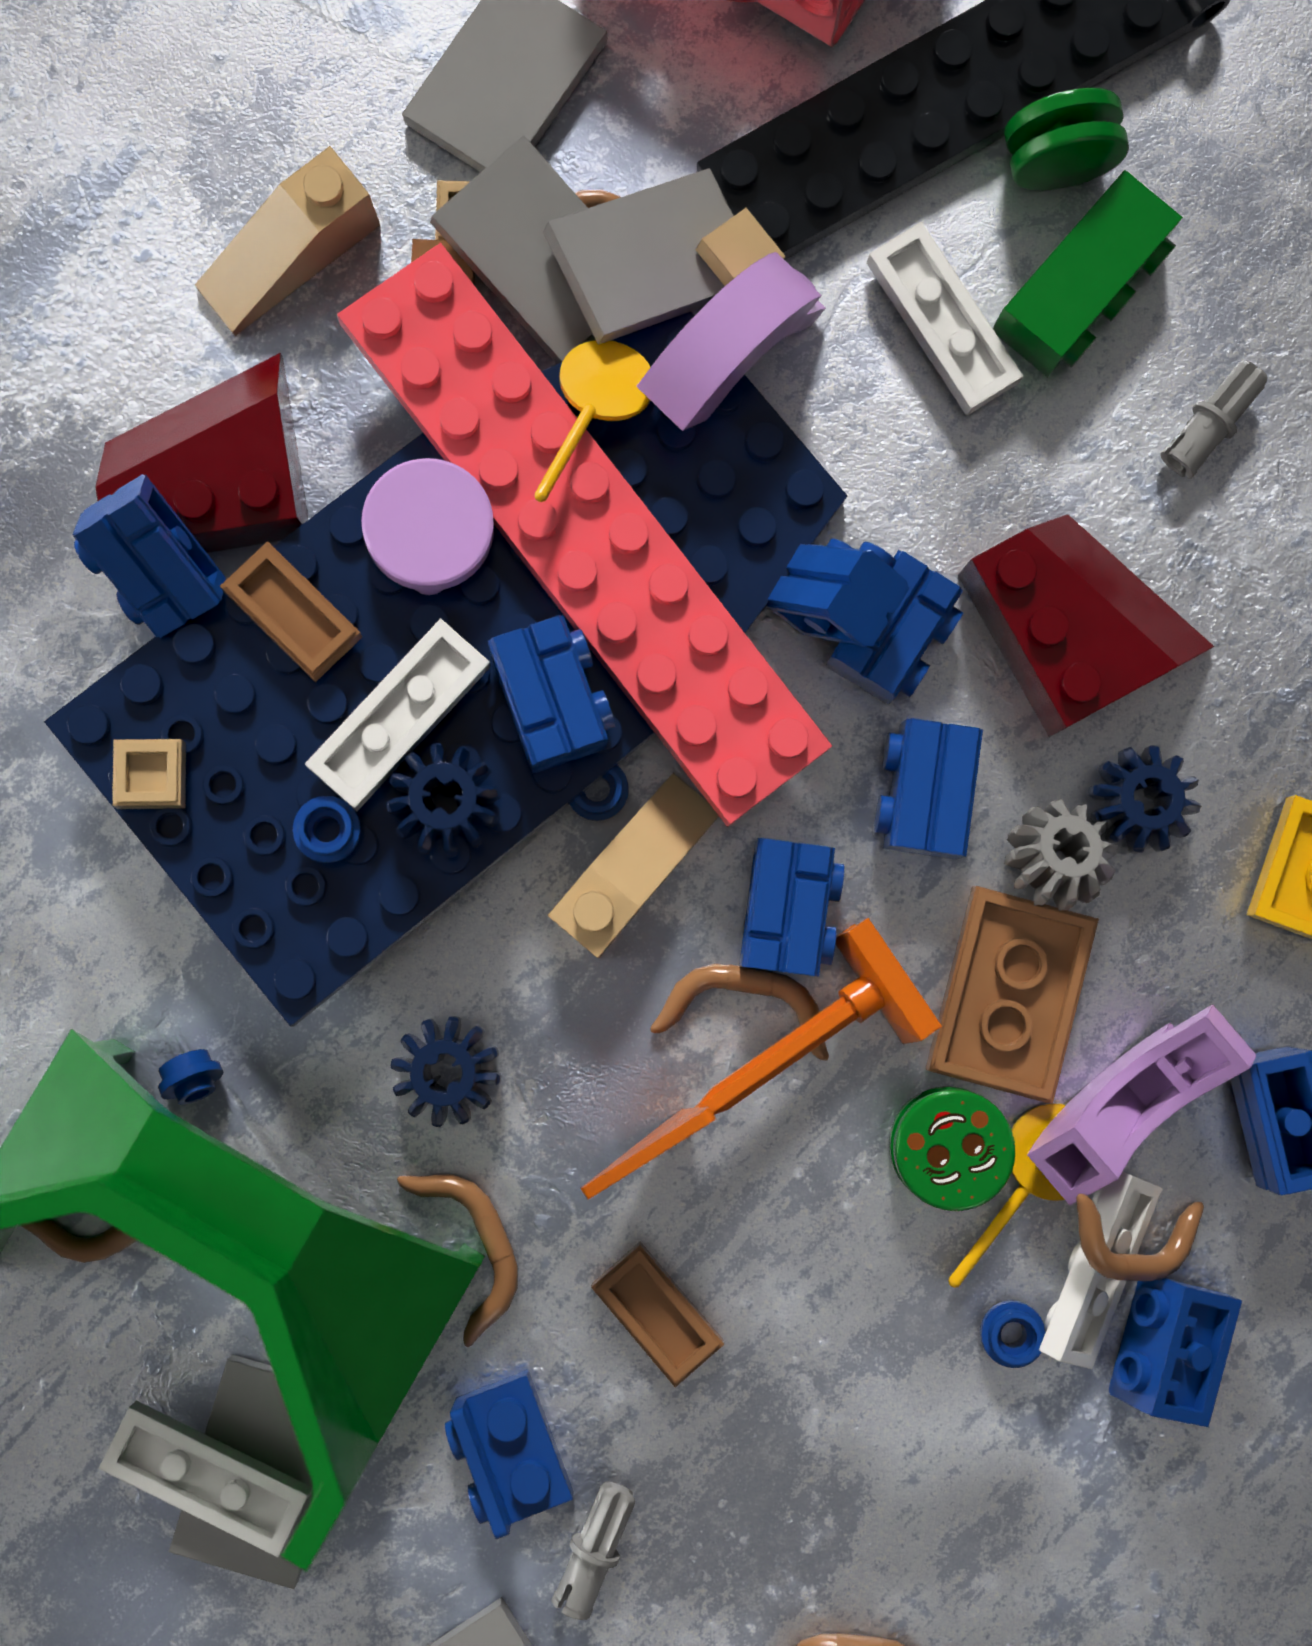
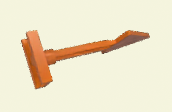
M867 918L857 925L853 924L836 936L837 948L858 977L838 992L839 999L714 1085L695 1107L678 1111L580 1188L586 1198L589 1200L716 1119L715 1114L726 1111L855 1020L862 1023L880 1010L902 1044L922 1041L942 1027L870 919Z

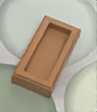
M268 541L220 585L223 592L315 682L362 638L360 631Z
M641 1241L591 1285L594 1292L674 1387H677L724 1345V1340Z

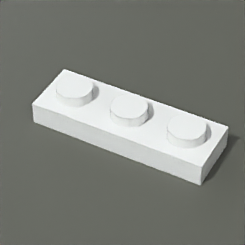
M922 221L869 253L866 262L966 416L1019 384L1023 374Z
M440 618L309 758L305 765L354 810L358 811L404 762L406 756L416 749L489 670L490 661Z
M1122 1172L1119 1179L1095 1192L1093 1203L1100 1213L1105 1243L1111 1252L1116 1254L1138 1253L1163 1188ZM1079 1242L1070 1255L1068 1263L1069 1274L1059 1300L1051 1307L1046 1316L1044 1325L1046 1333L1039 1351L1060 1362L1093 1369L1126 1281L1106 1278L1093 1269L1088 1263Z
M137 1400L128 1408L99 1467L100 1470L276 1557H279L313 1489V1487Z

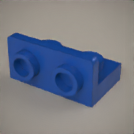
M1168 1277L1162 1280L1138 1281L1109 1385L1110 1395L1150 1416L1209 1428L1242 1300L1222 1292L1177 1282Z
M528 1369L456 1397L450 1411L451 1420L445 1422L447 1440L457 1461L466 1458L474 1483L468 1485L472 1509L480 1524L489 1521L496 1540L509 1535L512 1523L573 1500V1488Z

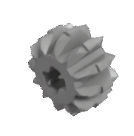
M1062 799L1052 801L1045 807V810L1039 806L1032 807L1022 816L1023 825H1016L1009 832L1007 841L1015 849L1005 856L1003 865L1021 869L1022 874L1014 881V889H1023L1030 884L1035 889L1034 906H1043L1051 898H1053L1059 911L1069 910L1076 905L1077 900L1088 904L1100 895V885H1105L1112 880L1116 870L1107 861L1116 855L1118 845L1101 840L1100 836L1107 830L1108 821L1096 822L1094 825L1087 821V804L1078 805L1070 813ZM1060 850L1066 858L1061 860L1057 857L1056 852Z

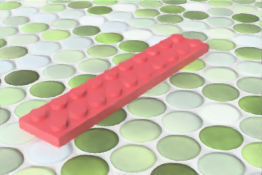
M439 243L337 313L341 327L442 458L463 468L481 484L489 498L496 528L575 630L581 629L590 650L727 827L832 747L828 739L587 430H585L547 500L538 502L535 499L534 495L572 429L577 417L442 243Z

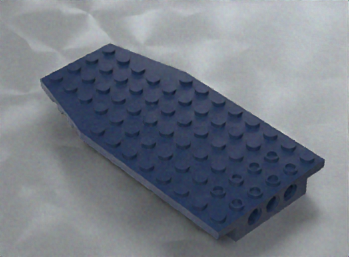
M688 312L611 341L633 348L646 359L651 367L671 341L695 315L692 312ZM562 362L542 370L541 372L578 418L581 412L568 402L560 387L559 375ZM745 374L706 421L684 431L670 420L652 401L642 412L625 420L605 421L592 418L586 429L744 633L748 631L760 613L766 608L769 602L767 599L780 577L790 574L786 567L799 545L813 544L847 498V494ZM424 433L420 434L273 546L362 635V638L319 680L315 682L223 592L222 600L215 607L194 619H188L184 625L161 638L155 636L44 721L111 806L113 803L114 740L182 739L186 743L185 808H113L290 1027L296 1026L568 806L575 798L594 785L609 770L615 768L655 735L654 731L589 648L593 666L583 669L591 693L600 690L604 691L615 722V728L606 730L608 737L607 747L602 751L532 774L489 654L488 640L519 628H527L531 624L558 615L562 616L563 613L495 525L492 546L481 567L464 582L433 595L420 594L415 589L402 586L388 578L372 560L363 537L361 520L364 503L371 488L383 474L393 467L410 460L425 458L444 460ZM564 616L569 632L575 631L573 626ZM441 618L490 661V668L416 747L413 753L420 757L426 767L433 764L430 750L431 745L434 743L442 744L445 762L448 763L452 762L454 754L460 746L467 747L470 750V759L465 769L466 772L476 764L486 761L491 767V774L478 786H498L501 798L493 803L479 804V806L490 809L497 814L498 821L496 826L490 827L476 821L473 822L472 826L479 832L482 838V844L477 848L472 847L468 843L463 833L454 836L458 847L456 857L449 858L446 856L443 848V837L438 836L428 855L422 854L417 847L423 828L413 836L402 839L396 832V828L400 822L411 814L392 815L387 811L386 803L393 798L408 796V794L400 792L391 786L389 782L390 776L358 811L355 810L361 824V835L354 851L346 858L334 863H320L308 858L297 847L293 837V822L297 812L305 803L320 796L342 798L309 770L305 763ZM406 759L392 773L402 774L412 779L415 777ZM438 787L430 793L434 804L426 805V808L430 812L442 808L448 814H451L458 809L455 796L462 795V793L457 789L446 793ZM334 819L322 820L316 828V836L322 842L333 841L340 832L339 823Z

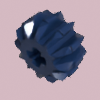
M434 743L431 745L430 750L433 764L425 767L420 757L413 752L406 756L407 764L415 774L413 779L402 774H392L389 781L391 786L400 792L408 794V796L393 798L386 803L387 811L392 815L411 814L400 822L396 828V832L402 839L413 836L423 828L418 840L417 848L419 852L428 855L433 849L438 836L443 837V848L446 856L450 858L457 856L458 847L454 837L463 833L468 843L474 848L482 844L479 832L472 826L473 822L476 821L485 826L494 827L497 824L498 816L492 810L479 806V804L493 803L501 798V793L498 786H478L491 774V767L486 761L476 764L467 772L465 771L470 759L469 748L460 746L456 750L452 762L448 763L445 762L442 744ZM438 787L446 793H450L455 789L459 790L462 795L455 796L458 809L451 814H448L442 808L430 812L426 808V805L434 804L430 793Z
M1151 745L1146 747L1141 756L1132 747L1118 752V765L1107 761L1098 767L1101 778L1107 784L1089 787L1088 796L1104 801L1105 808L1092 812L1090 819L1094 823L1110 819L1112 825L1106 831V841L1116 843L1126 836V844L1130 853H1142L1148 843L1156 852H1160L1170 848V835L1181 838L1186 837L1191 832L1188 822L1182 815L1199 813L1202 806L1195 800L1185 798V791L1198 786L1199 780L1194 776L1181 780L1177 777L1184 762L1183 758L1176 755L1162 763V754L1158 746ZM1143 788L1144 796L1148 799H1153L1154 802L1153 808L1145 811L1144 803L1134 800V792Z
M451 1016L448 1018L445 1025L444 1038H442L436 1022L433 1019H427L421 1023L422 1033L427 1045L418 1037L409 1033L405 1034L400 1042L407 1051L415 1056L414 1059L397 1057L391 1060V1069L397 1072L410 1073L409 1080L402 1081L393 1087L395 1096H403L415 1090L419 1097L409 1106L408 1114L412 1117H417L425 1110L428 1104H432L431 1122L435 1127L444 1125L448 1114V1106H451L455 1119L459 1124H465L471 1120V1111L466 1098L482 1109H486L492 1102L490 1096L479 1088L477 1084L498 1085L501 1082V1073L493 1070H481V1063L491 1061L499 1056L498 1048L493 1046L486 1048L480 1053L476 1052L473 1046L483 1037L485 1032L480 1026L472 1028L463 1040L459 1039L461 1030L460 1017ZM446 1054L456 1059L452 1067L460 1064L462 1068V1077L451 1081L447 1088L437 1083L441 1078L440 1075L433 1078L431 1074V1065L444 1060Z

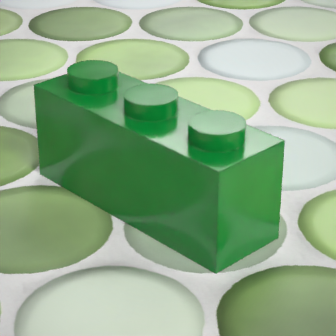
M1124 170L1003 308L992 329L999 338L1047 378L1062 360L1072 368L1097 338L1089 329L1101 315L1112 322L1137 292L1129 283L1142 269L1149 276H1152L1174 250L1176 245L1168 237L1183 217L1128 171Z

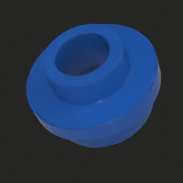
M618 765L601 778L610 787L608 796L604 800L596 802L590 800L584 792L569 804L574 812L587 820L604 821L614 817L623 809L628 799L629 786L625 773Z
M320 796L311 799L299 809L293 822V837L297 847L308 858L320 863H334L349 856L356 848L361 835V824L355 810L344 800L333 796ZM325 819H334L340 826L339 835L330 842H322L316 836L317 825Z
M208 1050L189 1051L170 1059L159 1068L158 1071L162 1082L158 1085V1090L163 1099H177L179 1105L191 1104L211 1095L216 1090L214 1083L222 1077L224 1072L219 1061L211 1060Z
M1014 1300L1004 1301L994 1305L985 1314L980 1326V1339L984 1350L996 1363L1008 1368H1021L1034 1362L1042 1353L1039 1351V1348L1046 1333L1044 1323L1039 1314L1029 1305ZM1010 1322L1020 1323L1022 1334L1019 1340L1014 1343L1003 1342L1001 1338L1003 1327Z

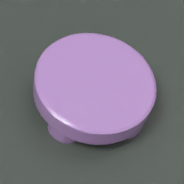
M430 458L415 459L401 463L388 470L371 488L362 511L363 537L368 552L376 566L394 582L407 588L415 589L420 594H438L444 589L454 587L471 577L488 556L494 538L493 512L485 490L469 472L444 460Z

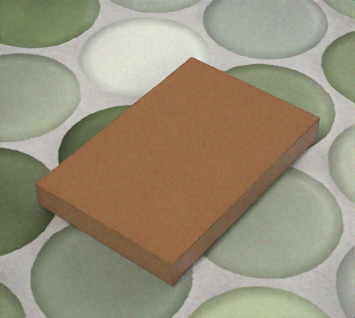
M972 886L938 1017L942 1027L934 1033L925 1070L1053 1105L1099 919L1068 910L1059 911L1057 907L1046 904L1034 906V901L979 886Z

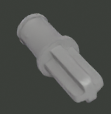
M1249 361L1239 362L1207 402L1198 401L1192 408L1194 415L1187 422V425L1160 453L1164 463L1180 476H1187L1189 479L1193 478L1217 445L1224 438H1232L1237 432L1235 422L1265 388L1268 378L1266 373Z
M611 1481L604 1482L599 1488L582 1532L574 1534L570 1540L569 1546L573 1552L558 1588L552 1597V1603L556 1609L561 1608L564 1600H567L561 1612L566 1616L578 1620L590 1618L608 1569L614 1568L619 1562L620 1555L616 1549L635 1505V1498L629 1488Z

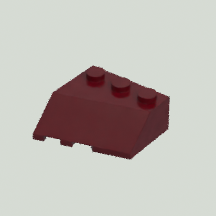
M278 353L105 442L95 485L97 501L109 494H114L122 486L140 475L146 474L206 553L264 544L267 541L269 543L281 541L309 520L282 354Z
M1068 514L1027 528L975 556L958 574L964 588L1049 737L1214 647Z

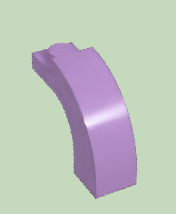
M777 252L771 253L753 263L721 289L671 341L636 387L682 431L702 423L711 416L736 383L768 350L785 337L807 329L814 324L826 309L818 301L822 295L816 291L815 286L806 276L792 268Z
M1213 1004L1176 1027L1168 1023L1127 1051L1087 1084L1048 1124L1027 1155L1066 1202L1072 1205L1076 1202L1078 1194L1088 1196L1119 1179L1135 1150L1160 1124L1191 1101L1250 1069L1257 1055Z

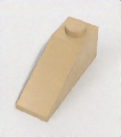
M329 146L278 185L196 282V288L233 335L236 336L380 226L369 193L333 148Z
M672 773L586 869L547 916L593 955L600 958L719 817L708 801Z

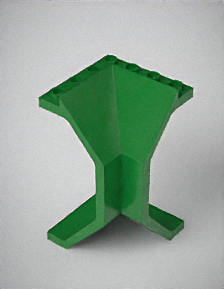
M71 1029L0 1147V1253L18 1225L72 1213H88L102 1219L228 1293L249 1308L254 1316L312 1480L313 1495L310 1506L281 1555L282 1558L307 1572L350 1497L378 1443L479 1269L485 1255L464 1243L458 1251L448 1250L313 1196L188 1123L161 1105L119 1065L128 1063L135 1052L134 1050L115 1039L93 1042Z

